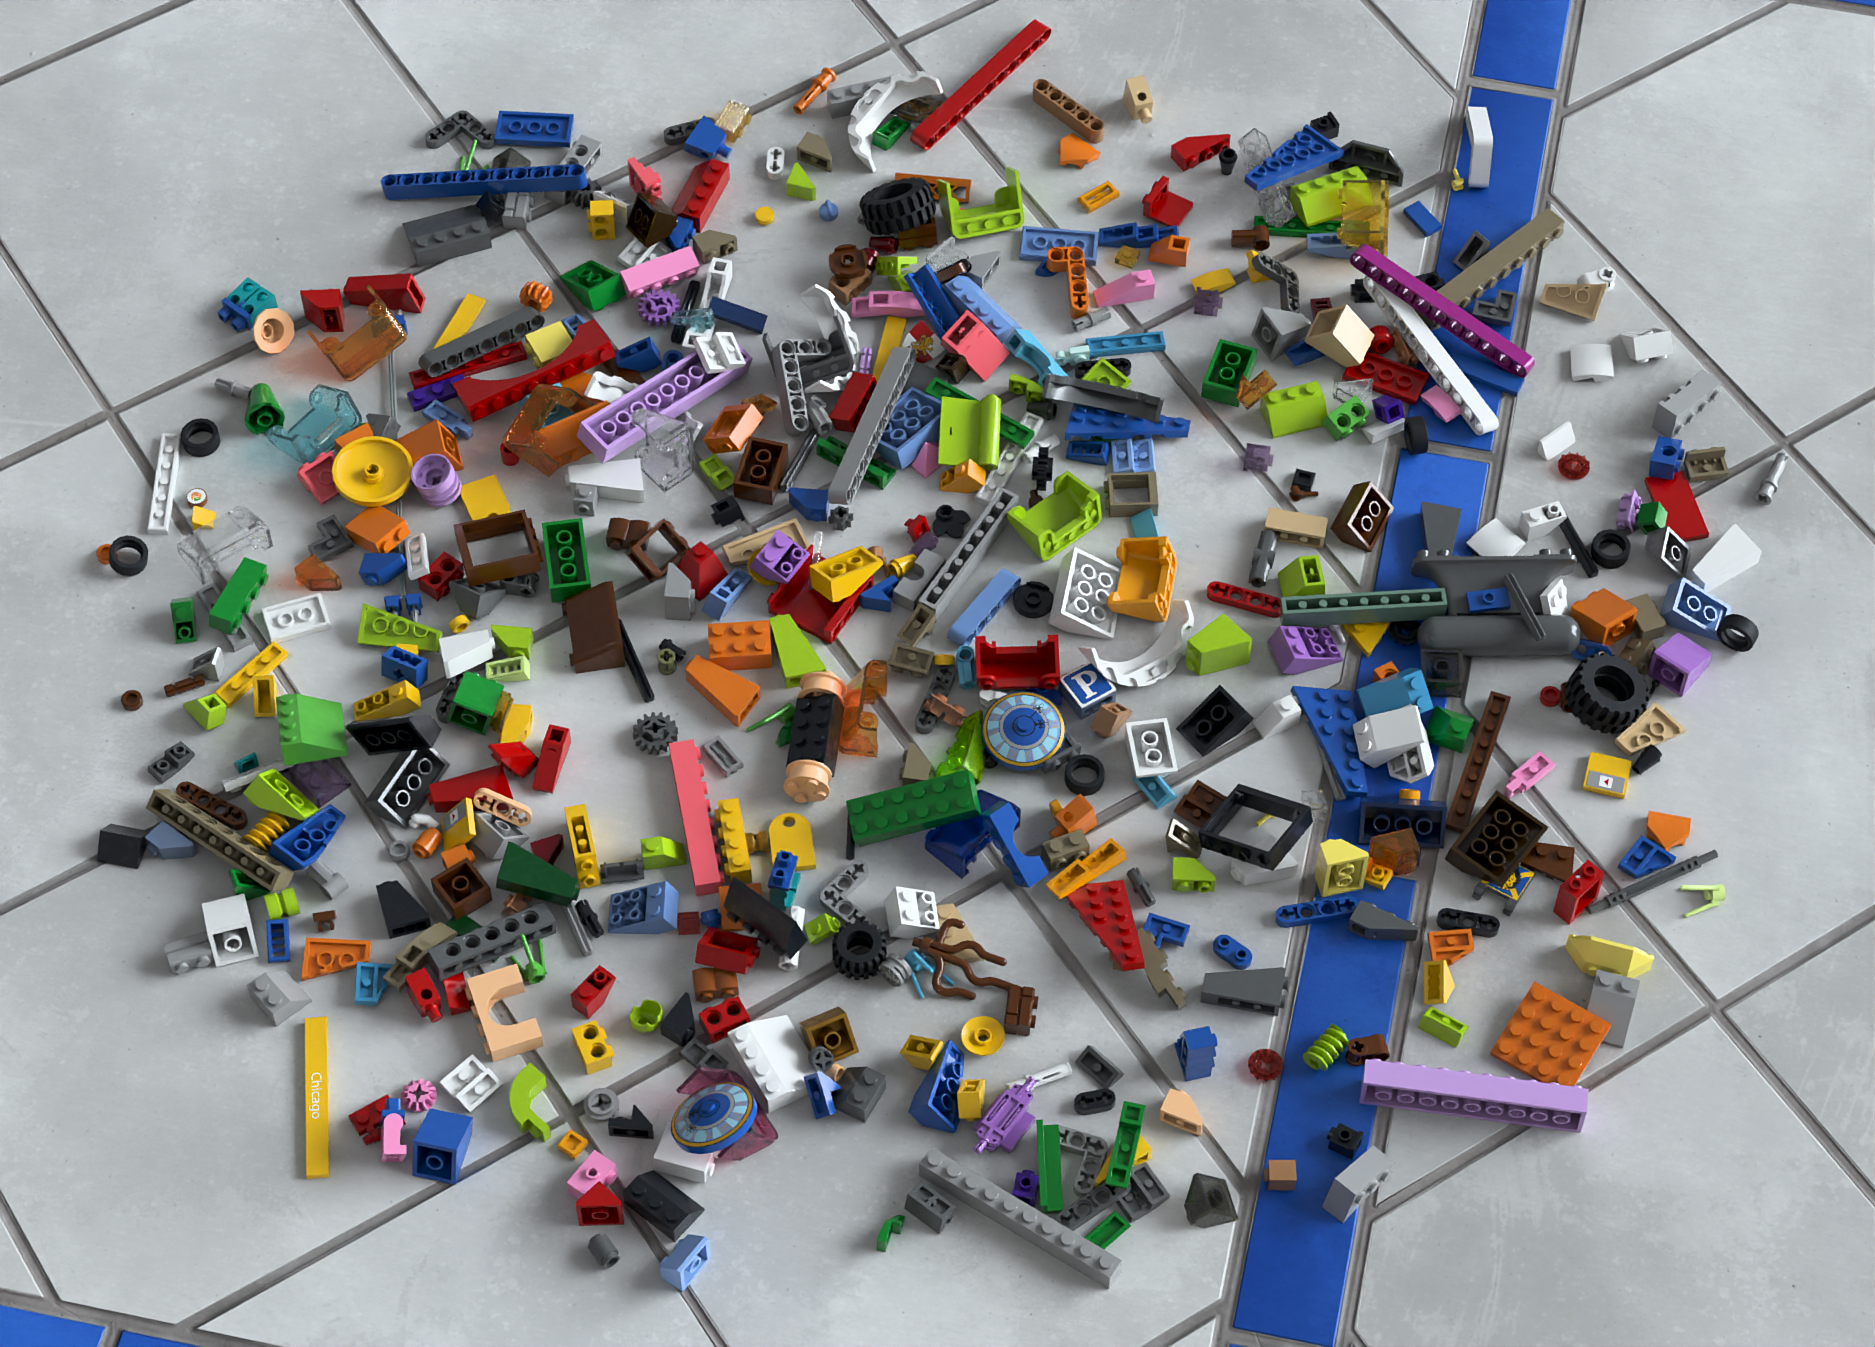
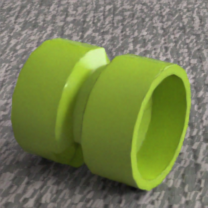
M293 887L281 890L280 894L273 892L264 895L270 920L283 919L285 914L289 917L301 914Z

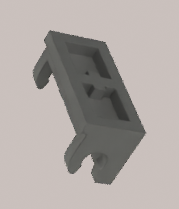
M920 1181L907 1194L904 1209L940 1234L944 1229L946 1221L948 1223L951 1222L956 1206L923 1181Z

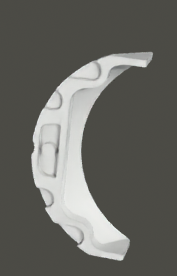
M916 71V74H896L890 76L891 79L883 83L878 82L857 101L851 112L852 117L848 125L849 140L856 156L873 173L876 170L871 158L873 132L876 131L881 121L899 105L921 96L941 95L943 90L939 79L924 71Z
M815 284L801 292L800 297L813 313L824 339L827 340L830 333L837 330L833 314L834 310L838 309L848 337L854 366L851 372L826 381L819 380L805 388V393L839 391L846 387V383L853 372H858L859 343L856 333L849 326L848 322L851 320L848 314L841 310L833 300L835 296L829 290Z
M596 371L584 395L613 403L640 385L629 383L615 375L609 377L602 372ZM685 411L661 428L674 435L686 447L691 449L703 424L692 419V414Z
M1173 599L1171 601L1169 617L1160 637L1151 648L1134 659L1124 662H1108L1098 658L1094 647L1081 646L1078 649L1102 675L1115 683L1137 687L1156 683L1158 679L1165 678L1177 667V662L1187 651V642L1191 628L1194 627V616L1189 601L1186 599Z

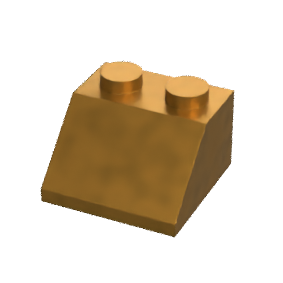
M839 1006L799 1022L809 1051L813 1047L823 1046L832 1053L833 1063L859 1052L847 1014Z

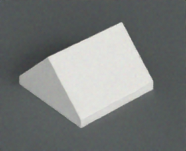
M611 190L594 191V201L613 200L615 221L626 225L635 201Z

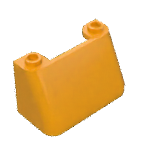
M1168 537L1121 538L1120 545L1116 549L1117 558L1122 563L1117 592H1111L1110 596L1107 597V607L1115 613L1154 622H1166L1177 569L1176 555Z

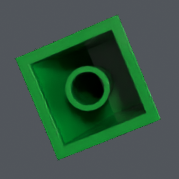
M465 671L446 721L485 736L504 685L495 680L480 677L477 673Z

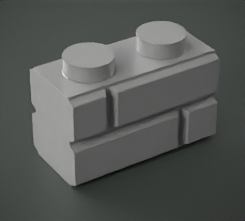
M508 192L506 194L505 211L502 214L504 228L523 230L527 228V222H531L532 219L530 207H534L535 201L531 193Z
M205 931L163 944L172 974H183L190 968L197 966L205 967L210 962L215 961Z

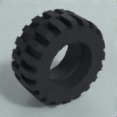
M915 177L894 180L875 187L863 195L859 203L867 230L874 235L880 236L898 234L919 227V225L930 220L936 211L929 183L922 178L916 179Z
M1601 653L1600 656L1599 654L1590 655V657L1584 658L1579 663L1566 683L1565 697L1568 700L1567 705L1569 709L1573 710L1572 714L1575 718L1578 717L1584 726L1586 724L1590 726V729L1594 731L1600 730V733L1604 734L1609 732L1611 734H1618L1629 728L1644 712L1649 701V688L1647 683H1644L1645 678L1643 674H1639L1638 668L1631 666L1628 660H1622L1617 655L1609 656L1608 653ZM1596 686L1609 690L1618 701L1605 697Z

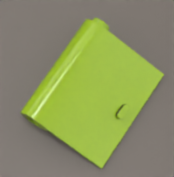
M988 394L981 401L941 397L937 465L954 467L971 459L987 471L998 469L1001 399L997 395Z

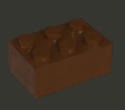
M749 436L733 481L734 497L773 505L788 461V444Z

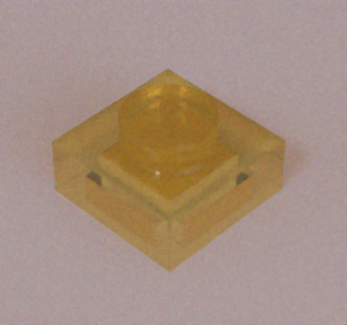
M1122 245L1115 257V263L1133 269L1140 256V251Z

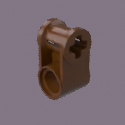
M1382 1034L1352 1039L1348 1044V1051L1345 1055L1347 1063L1352 1066L1365 1065L1366 1059L1386 1061L1390 1057L1385 1038Z

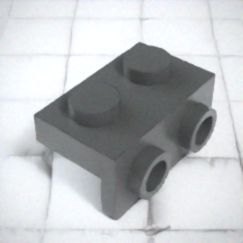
M1066 732L1065 742L1060 753L1044 761V765L1041 768L1044 774L1049 771L1054 772L1058 770L1062 764L1080 755L1081 745L1079 743L1075 744Z

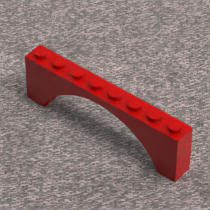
M592 319L577 326L578 331L573 341L561 355L536 371L503 380H479L468 376L452 385L459 402L471 420L475 422L521 401L526 395L562 382L616 357L611 341L595 319Z

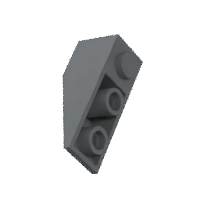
M1360 900L1348 924L1349 931L1365 939L1416 941L1419 927L1415 926L1414 923L1404 921L1393 913L1383 911L1374 904Z

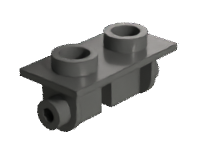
M636 859L635 861L608 864L604 862V864H600L602 884L644 879L643 860Z

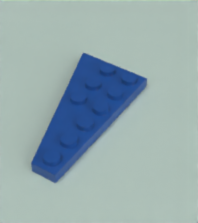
M1074 403L1064 440H1071L1073 436H1082V440H1088L1091 436H1099L1102 439H1133V435H1143V438H1151V435H1161L1164 438L1188 437L1191 420L1160 415L1159 423L1128 414Z
M1292 686L1290 691L1293 696H1296L1301 712L1304 711L1308 719L1307 724L1319 747L1324 749L1327 755L1326 760L1335 770V777L1345 796H1366L1368 790L1364 765L1359 757L1353 724L1357 723L1352 691Z

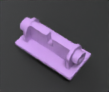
M1633 489L1632 495L1625 493L1621 497L1619 510L1626 512H1618L1616 525L1619 529L1629 527L1632 533H1634L1638 510L1642 504L1641 498L1638 497L1635 489Z

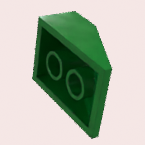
M593 260L559 276L560 280L575 297L592 311H599L605 305L617 302L626 295L620 274Z

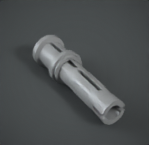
M1780 452L1776 455L1767 477L1761 480L1760 489L1754 495L1755 500L1759 504L1769 505L1771 503L1772 495L1778 489L1777 482L1789 460L1785 453Z

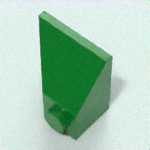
M1435 706L1426 728L1429 743L1462 753L1475 719Z

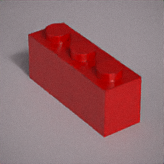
M853 372L829 416L835 430L855 433L877 384L874 375Z

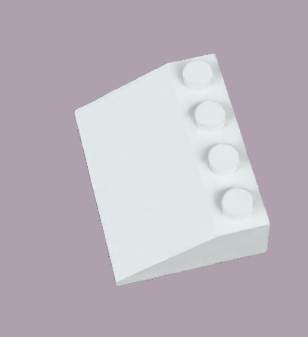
M1074 547L1062 558L1049 624L1065 632L1109 640L1113 639L1118 613L1112 612L1107 607V597L1110 596L1111 592H1117L1121 569Z
M787 1015L749 1022L727 1032L729 1047L768 1113L808 1095L803 1077L819 1072V1070L809 1063V1051Z

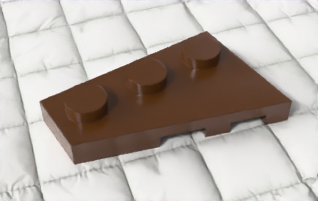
M1537 842L1520 865L1532 871L1541 872L1551 880L1555 878L1565 882L1573 874L1575 847Z

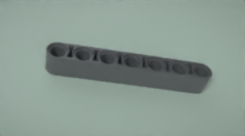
M526 306L424 353L419 358L418 364L430 377H437L540 329L544 325L545 318L534 307Z

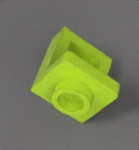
M823 913L806 923L804 928L809 942L812 945H816L829 936H834L836 932L839 933L840 924L835 917Z

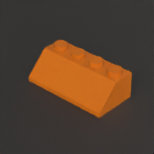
M607 400L535 431L538 456L549 472L592 454L577 437V433L582 421L609 405Z

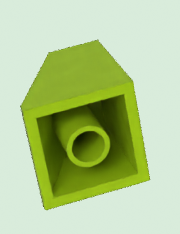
M1223 613L1188 640L1185 664L1189 670L1194 671L1199 676L1245 665L1250 661L1252 638Z

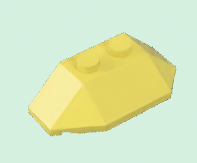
M1569 934L1565 947L1579 969L1595 977L1597 969L1634 979L1650 971L1654 960L1653 955L1647 954L1638 948L1593 936Z

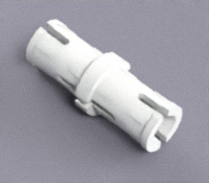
M1051 434L1043 441H1037L1032 448L1022 453L1023 460L1030 464L1033 461V456H1038L1039 447H1048L1051 450L1060 444L1059 438L1055 434Z

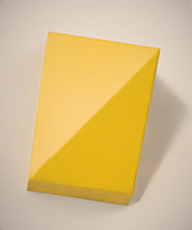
M1445 960L1425 961L1424 1005L1446 1004L1455 987Z

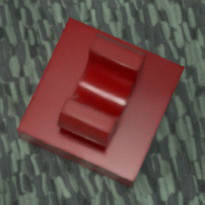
M918 515L914 520L909 518L904 523L908 529L907 533L910 534L912 541L920 544L931 531L925 516Z

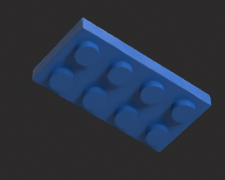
M499 111L495 144L570 148L574 114Z

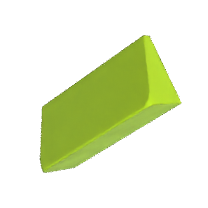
M1433 1007L1428 1008L1418 1025L1419 1029L1453 1047L1459 1045L1469 1028L1462 1022Z

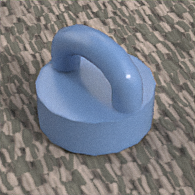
M827 199L819 208L821 219L825 221L835 220L838 217L837 205L830 203V200Z

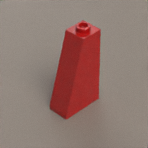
M411 273L348 277L343 288L344 295L350 304L389 310L398 309V311L401 309L404 312L421 313L426 299Z
M501 764L429 784L430 793L426 794L429 806L433 805L436 813L449 812L464 798L472 799L473 812L483 811L477 808L473 802L474 794L480 788H487L513 800ZM483 795L482 798L480 797L481 802L487 800V796ZM505 803L497 805L499 811L509 809Z

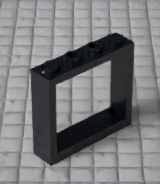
M1238 784L1198 831L1202 848L1274 871L1313 823L1310 806ZM1242 806L1293 822L1269 852L1219 836V833Z

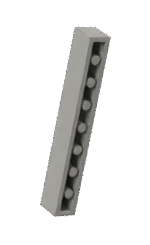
M1001 487L918 600V604L921 602L937 614L935 623L1008 525L1007 512L1011 508L1019 506V495Z

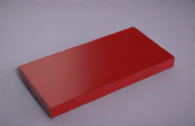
M1367 351L1360 365L1346 368L1342 380L1383 395L1386 394L1394 399H1401L1402 402L1416 406L1430 374Z
M1684 471L1675 473L1673 480L1652 476L1645 477L1644 482L1652 502H1660L1668 512L1665 527L1671 528L1684 542L1709 537V531Z

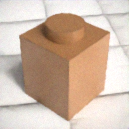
M1268 1160L1267 1168L1263 1169V1181L1268 1182V1190H1295L1297 1181L1295 1160Z

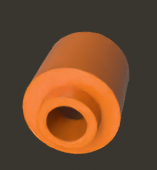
M433 827L425 829L412 845L414 854L421 859L430 858L441 844L442 834Z

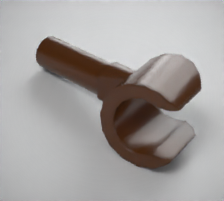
M1298 486L1291 487L1290 490L1292 492L1289 493L1292 500L1296 502L1303 497L1318 496V491H1301Z

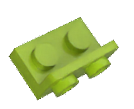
M877 256L875 265L877 276H900L901 268H909V264H917V257Z

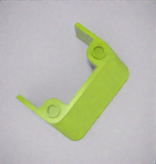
M1005 167L1007 186L996 190L994 194L995 204L960 210L959 202L951 196L950 183L941 179L937 180L940 209L951 234L956 238L963 239L1021 227L1024 223V212L1018 170Z

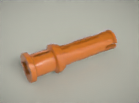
M827 67L823 68L819 77L813 79L812 86L793 106V110L797 114L802 115L820 93L825 92L827 86L836 80V74Z

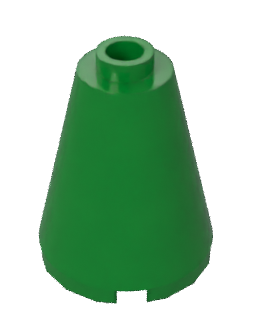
M258 383L252 387L245 413V425L249 431L256 435H259L258 433H265V436L277 433L284 425V412L271 388L265 383Z

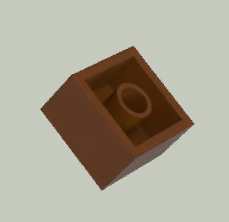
M468 858L431 878L434 894L455 920L464 915L471 914L492 901L490 886Z

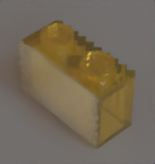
M732 100L728 101L715 122L727 134L726 141L735 143L737 138H741L743 128H745V125H749L751 121L750 107Z

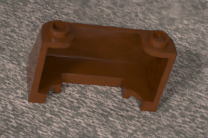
M613 581L603 582L565 599V603L562 604L563 616L567 615L573 650V654H569L570 665L575 666L576 674L625 667Z

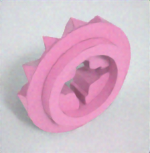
M422 1078L417 1081L411 1080L408 1085H404V1090L401 1093L402 1103L410 1111H426L434 1105L437 1099L436 1088L430 1081H424ZM421 1089L424 1095H421L417 1102L414 1094H417L418 1090Z

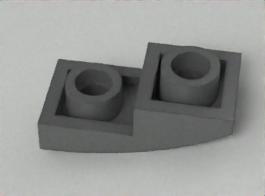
M180 741L165 750L163 758L149 765L148 773L162 784L185 767L195 756V753Z

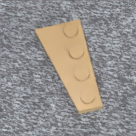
M797 518L723 545L722 550L730 566L748 564L751 554L755 550L763 548L777 530H780L805 550L808 549L810 544Z

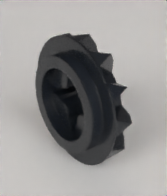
M1416 620L1394 621L1389 627L1390 638L1394 639L1395 644L1401 643L1403 647L1406 644L1412 646L1415 642H1418L1417 630L1420 624ZM1402 628L1406 632L1409 631L1408 636L1405 633H1402Z

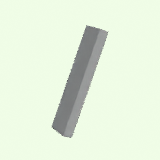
M212 583L196 591L198 598L209 613L221 595L220 590L215 583ZM242 623L238 629L235 628L232 635L222 632L235 652L253 643L251 636Z

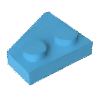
M357 962L354 1005L376 1006L389 987V984L384 982L383 976L394 964Z

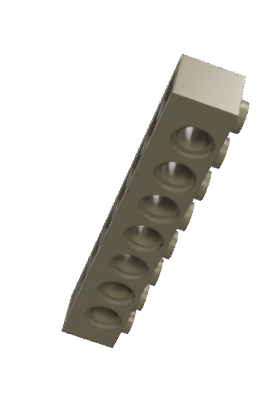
M154 789L146 809L270 891H281L288 888L295 871L170 789Z

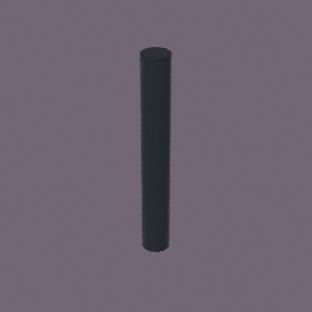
M848 814L846 859L852 860L855 855V842L853 841Z

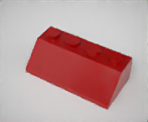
M710 159L696 165L671 209L677 216L693 220V226L698 233H701L730 180L729 164Z

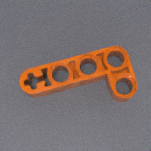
M1053 247L1048 251L1046 267L1051 272H1066L1070 315L1073 319L1085 316L1088 311L1089 299L1084 252L1079 247Z

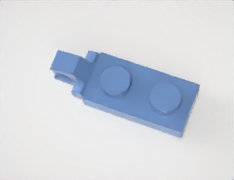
M436 399L422 411L423 417L431 422L437 419L455 436L459 434L467 440L473 436L472 427L468 426L465 417Z

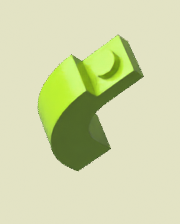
M529 1063L518 1073L510 1089L509 1100L512 1117L522 1134L529 1130L535 1138H540L546 1142L551 1137L550 1126L530 1108L533 1099L547 1087L546 1077L534 1065Z

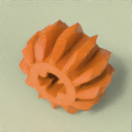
M536 281L532 283L527 282L519 295L521 298L520 303L524 304V307L532 306L538 312H545L553 299L552 291L548 290V286H544L542 282L537 283Z

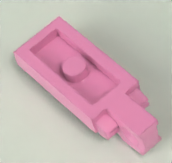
M1540 751L1537 752L1511 774L1504 794L1511 798L1518 791L1520 793L1527 791L1554 769L1555 763Z

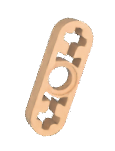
M480 788L475 792L473 802L477 808L520 827L527 826L531 822L532 811L528 806L487 788ZM483 795L487 796V800H484V802L480 801V797L482 798ZM505 803L509 809L501 812L497 809V805ZM512 808H515V811L513 812V815L511 816L510 814H511V812H512ZM522 812L526 814L522 819L518 818Z

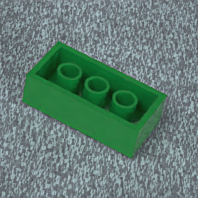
M582 518L542 523L552 603L562 602L591 588Z

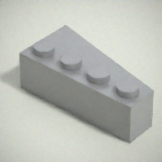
M1701 370L1688 380L1686 386L1681 385L1676 394H1669L1666 402L1661 400L1658 403L1652 428L1667 438H1673L1676 434L1680 435L1688 423L1694 422L1699 412L1703 413L1712 400L1716 401L1721 394L1720 387L1722 382L1706 371Z

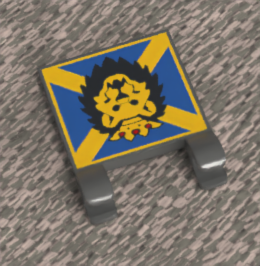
M1519 865L1503 887L1481 879L1475 886L1472 897L1480 900L1485 890L1488 889L1507 899L1503 913L1510 916L1535 877L1536 872Z

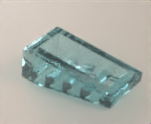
M712 308L675 311L670 320L671 324L701 329H711L715 323Z

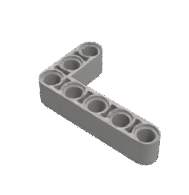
M784 339L772 350L786 433L791 437L799 436L809 426L798 362H817L826 357L832 350L831 343L827 339Z

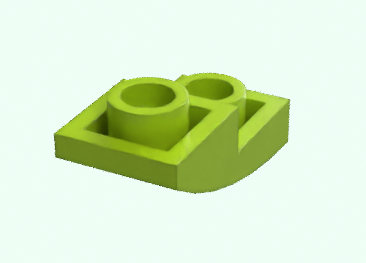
M1011 373L1009 392L1026 395V402L1046 401V398L1042 397L1043 387L1032 380Z

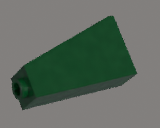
M508 841L497 876L496 888L570 908L573 900L577 901L580 888H577L578 879L515 843Z

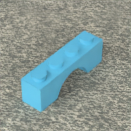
M1014 329L1004 342L1014 356L1024 360L1036 370L1039 375L1037 383L1044 388L1047 373L1068 376L1029 330Z

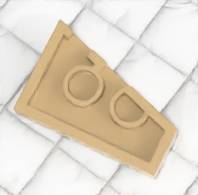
M1655 702L1636 722L1618 736L1614 743L1628 756H1632L1641 752L1645 746L1648 747L1650 744L1655 746L1684 734L1686 729Z
M953 903L936 906L939 928L945 920L950 918L963 921ZM965 924L963 929L950 927L944 943L956 945L962 941H975ZM965 949L959 953L950 954L965 960L967 963L984 961L972 949ZM944 962V963H945V966H946V965H953V964Z

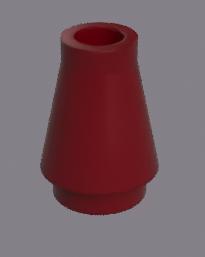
M894 236L870 237L869 248H874L889 255L892 253L896 254L899 241Z

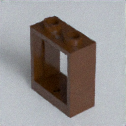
M663 518L624 553L648 581L652 583L668 570V563L675 564L691 548L688 546L686 539L679 536L674 530L672 523ZM657 530L677 552L659 569L640 548Z

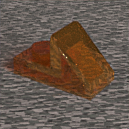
M1263 370L1250 382L1243 375L1236 398L1248 410L1278 384L1266 370Z
M763 394L741 400V404L752 403L763 417L766 412L775 410L777 405L776 401Z

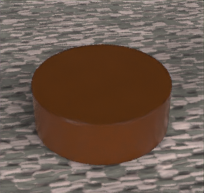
M136 690L126 691L121 697L123 708L127 711H136L143 705L142 695Z

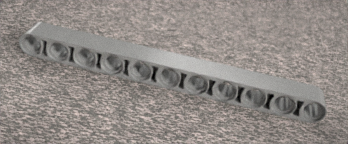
M894 347L829 487V503L850 505L914 366L916 360L914 348Z

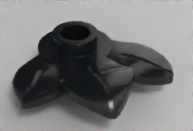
M942 505L936 511V519L932 523V529L937 537L947 533L952 538H961L964 533L962 524L971 521V518L963 510H954L950 505Z

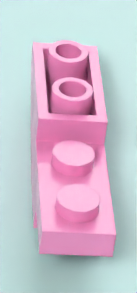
M870 291L869 296L852 298L851 314L853 318L890 314L892 317L898 318L926 316L915 295L911 292Z

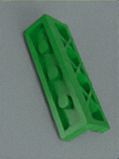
M829 436L826 440L820 438L816 443V453L823 459L839 466L849 445L832 436ZM872 458L863 480L883 490L895 476L896 470Z
M1043 1119L1036 1120L1041 1212L1043 1214L1060 1213L1063 1211L1059 1124L1043 1125Z

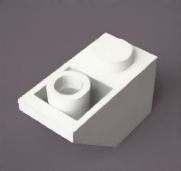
M1556 501L1523 511L1519 527L1526 540L1530 541L1546 536L1567 518V515L1560 502Z

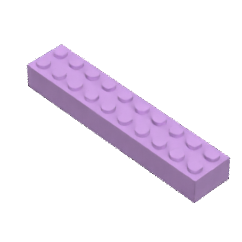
M738 344L746 362L745 366L730 371L707 374L697 351L582 421L577 437L602 463H605L747 373L752 357Z
M1366 1059L1361 1080L1359 1103L1581 1133L1587 1114L1588 1089L1578 1085L1564 1086L1555 1082L1542 1083L1533 1079L1519 1080L1510 1076L1497 1077L1488 1073L1474 1074L1465 1070L1451 1071L1442 1067L1436 1069L1424 1065L1414 1066L1406 1065L1402 1062L1391 1063L1381 1061L1380 1059Z

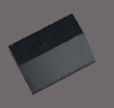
M655 1170L638 1175L623 1190L624 1203L674 1242L705 1211L702 1206Z

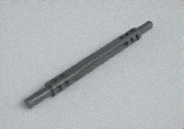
M1712 850L1699 857L1693 856L1657 874L1604 896L1603 900L1587 906V912L1591 915L1606 907L1611 908L1679 876L1700 868L1702 864L1717 858L1718 853L1716 850Z

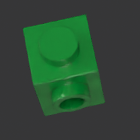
M1660 502L1641 504L1637 514V525L1645 535H1648L1650 531L1665 527L1668 512Z

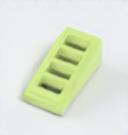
M525 655L485 663L486 679L495 680L497 682L530 680V663ZM497 668V674L494 675V669Z

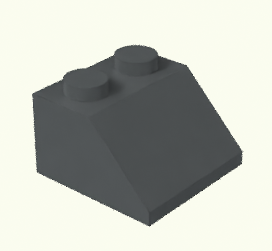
M866 1066L847 1068L837 1083L842 1088L831 1093L835 1109L865 1123L886 1089V1076Z

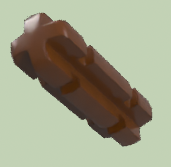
M199 674L194 676L193 679L190 677L175 682V685H166L164 690L167 697H172L176 695L175 693L181 694L195 689L194 687L196 686L198 688L204 686L205 680L203 675Z

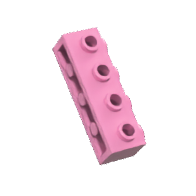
M691 246L620 271V277L627 299L632 297L639 298L644 293L653 289L658 291L667 284L674 285L681 279L693 278L697 275L700 265Z

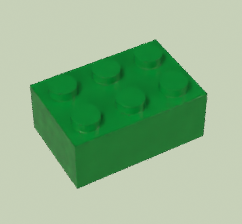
M1219 339L1202 382L1201 397L1239 408L1256 364L1257 349Z

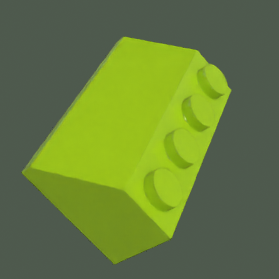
M1358 166L1291 186L1289 205L1296 211L1306 227L1374 206L1367 177Z

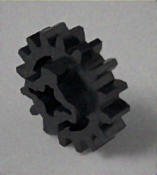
M1039 447L1038 456H1033L1032 480L1037 481L1036 490L1046 491L1047 481L1052 482L1053 458L1048 457V447Z

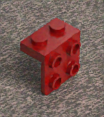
M1162 176L1158 182H1154L1150 193L1145 194L1142 200L1144 205L1143 216L1167 227L1174 225L1179 227L1192 210L1193 202L1168 191L1169 178Z

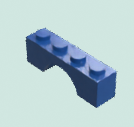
M999 801L980 814L983 819L982 824L984 828L991 833L993 844L1001 851L1003 862L1011 869L1013 880L1017 885L1030 888L1049 874L1040 856L1023 855L1016 848L1013 833L1019 818L1010 802Z

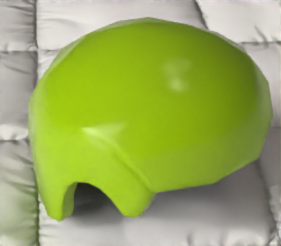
M643 1000L641 1006H633L629 1015V1022L635 1030L641 1033L654 1031L663 1020V1009L661 1004L655 1000Z

